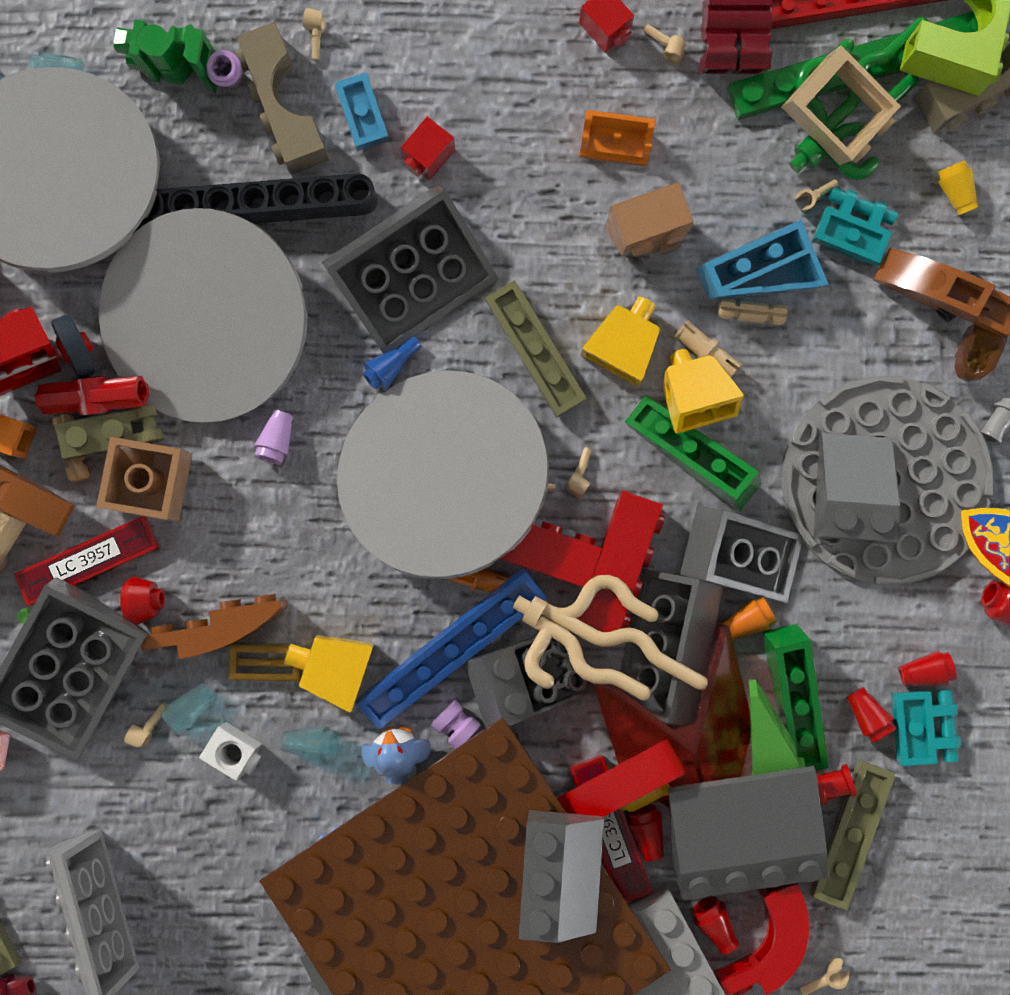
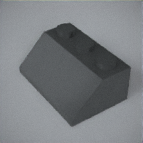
M529 810L526 828L519 939L559 943L596 933L604 817Z

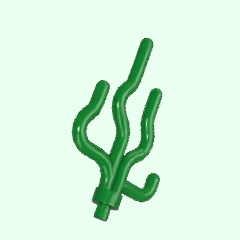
M918 17L885 49L867 54L858 63L866 71L874 67L886 65L905 49L907 39L922 20H928L925 17ZM845 39L835 49L842 46L850 54L854 49V42L851 39ZM828 55L811 59L802 66L797 73L795 81L796 90ZM908 74L889 94L898 103L918 84L919 77ZM850 88L846 100L828 117L827 111L816 95L806 105L841 142L847 137L855 136L866 124L850 122L839 126L861 102V99ZM810 135L795 147L796 157L789 162L790 167L796 173H799L805 166L813 169L827 156L844 176L853 180L865 179L880 164L878 158L870 157L860 166H855L851 161L839 165Z

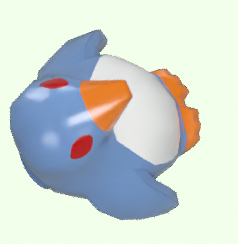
M400 725L398 729H395L394 726L387 727L373 741L372 745L366 743L361 748L364 764L374 768L379 776H385L387 784H399L408 781L407 774L412 773L416 765L426 760L431 752V744L428 739L416 741L412 729Z

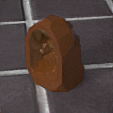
M975 324L969 326L963 334L962 341L955 354L957 377L970 382L981 380L993 371L1003 353L1007 338L1005 339Z

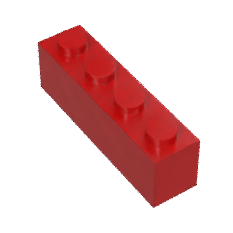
M626 491L619 493L600 547L602 550L592 578L598 575L617 577L628 586L634 597L638 599L643 581L638 580L642 566L648 568L654 552V548L649 546L653 533L659 534L665 521L666 515L661 513L663 504ZM601 589L596 593L587 610L576 619L598 631L612 632L628 628L631 614L626 613L627 609L621 604L613 591Z
M543 521L541 527L532 524V529L513 551L510 550L500 558L506 562L584 587L593 577L602 548L594 545L596 539L576 533L575 537L571 538L561 534L562 527Z

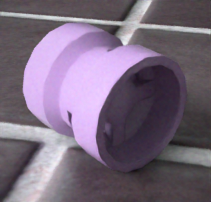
M456 699L431 724L438 733H444L448 736V743L454 749L465 743L481 725L474 717L466 716L463 712V706Z

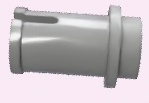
M1002 398L1000 402H996L993 405L995 411L983 430H981L985 440L1000 445L1002 438L1010 428L1009 398Z

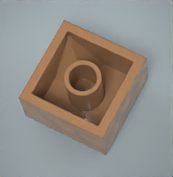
M677 182L611 205L605 229L622 256L632 253L633 256H639L647 252L652 254L661 251L662 254H668L681 247V243L687 237L694 220L680 183Z
M110 437L96 508L179 522L193 453L179 448Z

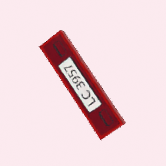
M141 516L16 572L14 577L26 605L33 606L44 586L56 577L73 586H77L159 549L160 546L147 516Z
M602 754L569 766L576 787L608 770ZM618 809L604 816L602 859L608 875L626 902L653 893L624 812Z

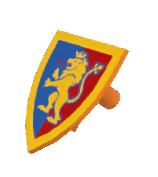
M976 508L961 511L962 532L970 551L987 571L1010 587V510Z

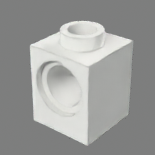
M226 722L217 727L199 758L232 779L237 780L245 773L250 775L254 771L262 757L257 754L262 743ZM229 744L237 745L242 753L240 761H233L229 758L227 754Z

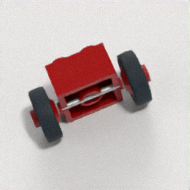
M32 306L26 309H14L6 313L3 318H0V396L62 371L58 362L61 360L60 356H62L64 362L71 365L79 379L94 374L96 368L89 353L94 351L85 331L79 332L69 315L55 318L51 321V325L56 334L55 343L58 348L56 349L55 346H51Z

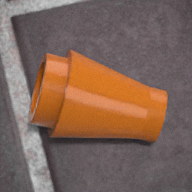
M761 597L756 601L754 598L751 599L730 618L721 622L732 642L737 638L770 630V625L776 623L777 620L765 598Z

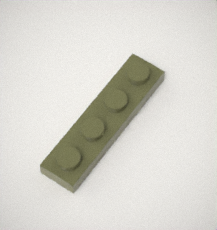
M516 281L510 282L485 297L487 305L555 417L558 418L586 401V396Z
M858 759L852 775L858 796L852 797L849 794L844 797L826 846L827 879L815 880L809 893L813 898L846 911L848 910L896 776L895 773Z

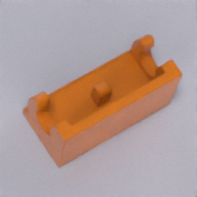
M586 110L579 157L647 167L652 149L651 140L656 119Z

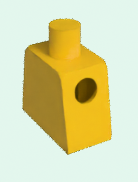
M641 296L637 297L630 311L616 305L586 342L580 356L638 387L644 378L660 331L657 325L649 322L656 305L649 299Z
M680 349L671 354L669 361L672 366H669L665 371L663 392L676 434L738 416L744 395L714 357L708 355L693 360L687 349Z
M317 635L311 650L290 644L284 664L304 670L299 683L301 688L345 711L351 712L373 648V643Z

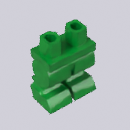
M134 20L133 30L116 28L113 48L117 53L126 54V64L130 69L141 70L149 81L160 83V78L162 77L165 81L177 85H182L194 71L206 89L216 94L218 85L210 80L206 70L209 57L216 51L203 30H198L192 24L180 28L171 26L169 31L166 32L161 26L156 24L148 25L142 20Z

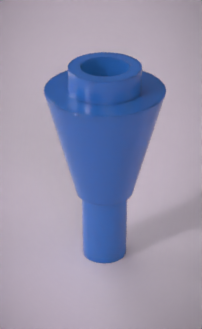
M412 337L400 348L363 363L366 370L363 372V376L374 389L380 387L386 391L405 365L406 360L422 348L420 342L415 337Z

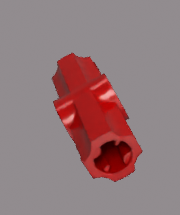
M106 376L73 379L72 382L62 381L40 384L35 394L36 406L42 411L43 415L78 412L79 415L110 412L112 411L111 409L146 406L149 388L143 376L107 378Z

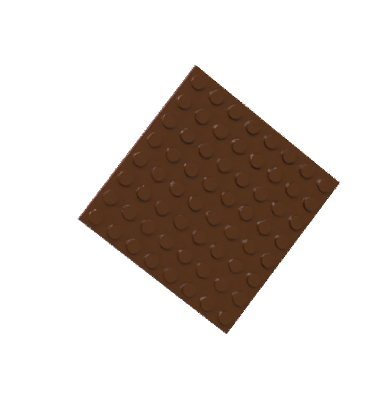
M503 717L259 880L333 995H634L671 971L670 966L602 864L596 933L559 943L519 939L529 810L557 813L567 812Z

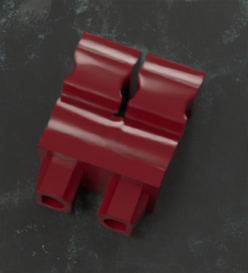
M704 0L702 2L701 38L707 45V50L700 58L698 74H729L731 72L732 74H762L770 70L773 53L769 47V41L772 39V34H770L772 0ZM735 40L741 44L739 54L735 47Z

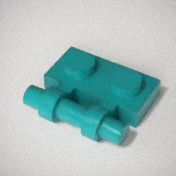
M833 187L828 201L839 204V210L829 206L824 209L811 242L876 267L881 262L892 231L880 227V223L882 221L893 225L897 219L898 212L888 209L887 204L876 200L873 203L858 197V192L847 189L845 192ZM854 210L868 216V221L850 215L851 211Z
M938 689V703L932 704L931 692L927 690L891 693L893 724L896 727L894 736L898 765L937 764L936 749H943L944 762L959 761L958 748L961 747V737L956 735L955 715H958V704L953 702L952 689ZM940 716L941 735L935 736L933 717Z

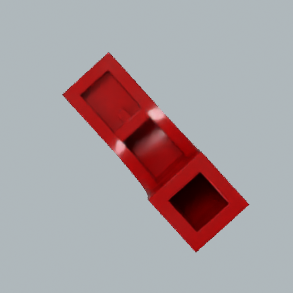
M797 883L757 889L767 914V932L763 942L754 952L714 970L725 995H742L750 991L753 987L752 985L756 983L760 985L765 995H768L784 985L798 969L808 946L810 924L807 906Z

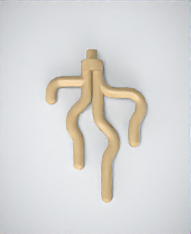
M598 575L590 579L582 588L575 602L566 608L555 607L536 596L532 602L519 596L513 606V609L524 614L522 622L539 630L538 635L526 654L524 664L528 677L543 688H551L555 682L553 676L543 671L539 666V661L553 638L565 646L574 671L584 680L594 684H612L640 700L649 699L651 691L644 684L614 669H595L588 665L584 659L582 647L572 633L601 647L616 646L626 642L634 643L641 648L648 661L663 671L699 690L705 689L708 685L706 677L660 652L652 638L643 631L634 628H622L612 632H601L576 619L587 610L596 593L601 589L613 591L626 609L646 621L654 622L658 619L657 610L635 598L628 586L617 577Z

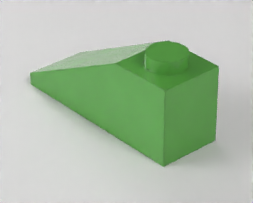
M749 680L752 775L805 767L804 757H797L793 739L757 680Z

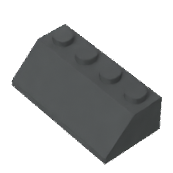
M643 568L640 579L643 581L638 600L655 608L659 616L656 621L649 622L633 613L630 628L643 631L652 638L660 652L705 676L724 586L700 579ZM627 642L620 672L647 686L651 691V695L647 700H640L617 687L613 706L668 724L694 727L701 690L656 667L648 661L638 645Z

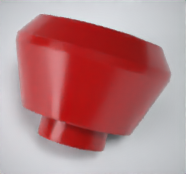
M136 576L129 578L123 584L120 594V604L124 618L134 625H139L156 617L165 606L164 590L158 588V585L153 581Z

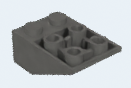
M536 637L493 650L465 662L485 728L502 717L511 726L593 693L591 682L584 680L574 671L565 646L553 638L539 661L540 668L552 675L555 681L554 685L548 689L532 681L525 671L524 661L526 654Z

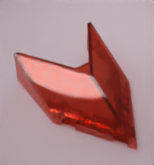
M715 625L714 635L717 643L707 678L708 685L704 689L697 720L694 723L672 729L621 688L612 684L591 683L618 764L668 738L686 770L685 774L668 783L669 788L741 777L751 738L750 707L728 625ZM668 795L658 799L669 808Z

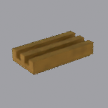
M230 645L229 680L300 682L302 674L301 669L293 667L292 673L237 672V666L292 667L284 664L285 659L238 658V652L287 653L290 645Z

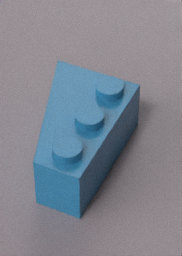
M802 219L695 268L708 300L813 290L829 285Z

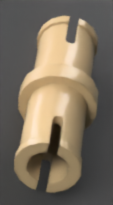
M687 320L674 336L675 339H678L698 356L696 359L708 355L714 357L730 378L742 365L741 362H738L718 345L720 342L716 338L711 340L695 327L690 320Z

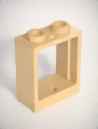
M840 46L820 63L781 108L839 165H842L852 160L855 163L859 161L871 148L868 142L876 134L881 136L895 122L892 116L901 106ZM835 73L875 113L846 146L806 107Z

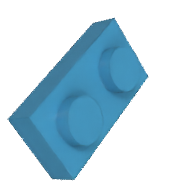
M367 72L335 82L334 85L357 151L390 141Z

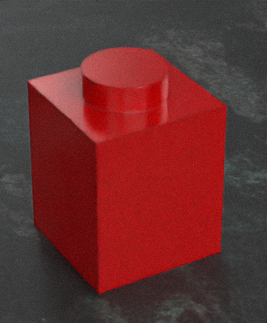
M588 0L581 6L579 24L606 53L614 45L620 47L629 39L632 34L631 28L634 14L621 0Z
M428 116L401 146L404 160L403 165L413 175L419 177L422 174L429 181L456 150L454 137Z

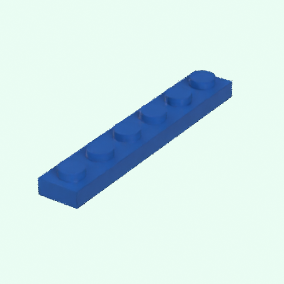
M522 568L356 699V705L380 730L523 618L524 614L513 609L519 596L532 602L535 596L546 600L545 593L528 572Z

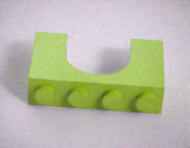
M963 0L969 5L978 22V31L959 32L922 20L906 41L900 71L979 96L989 84H994L998 80L1002 72L1003 63L1000 62V57L1009 39V33H1006V28L1010 20V0Z

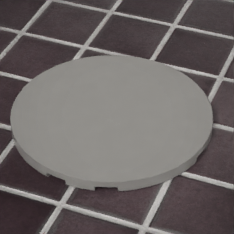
M43 67L20 71L0 79V262L23 270L62 272L82 268L108 257L133 237L132 233L138 228L142 220L148 217L157 196L156 188L160 172V157L155 137L144 115L136 104L115 85L101 77L81 70L64 67Z
M193 208L170 212L155 218L132 234L133 237L118 250L110 263L104 277L99 301L101 337L109 361L119 377L143 376L149 388L147 405H154L157 411L179 420L203 423L219 422L238 418L258 409L275 393H278L289 380L299 362L305 344L307 310L305 309L303 286L292 261L288 259L277 242L264 230L239 216L219 210Z
M435 371L420 374L397 383L375 398L360 414L350 429L341 451L337 475L338 496L345 520L352 533L381 562L411 576L428 579H451L470 575L490 567L510 550L513 551L532 529L531 526L545 501L549 480V461L546 445L536 420L523 402L510 390L489 378L463 371Z
M874 376L847 383L833 390L815 403L801 418L792 433L784 455L782 467L783 498L790 521L796 532L802 536L803 542L808 549L823 563L845 576L862 582L896 585L917 582L935 576L955 564L969 547L962 532L960 512L990 507L991 496H994V470L991 454L981 430L970 414L964 412L950 399L951 396L932 385L905 379L901 376ZM820 433L892 438L900 502L898 542L871 543L813 538Z

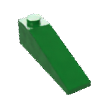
M647 395L625 420V424L706 488L739 511L744 508L762 485L759 471L697 429L676 434L669 410Z
M797 623L762 631L767 664L780 720L795 743L797 757H804L805 767L814 766L816 771L829 768L811 640Z

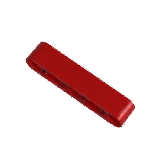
M667 738L557 798L568 814L604 817L685 774L686 770Z

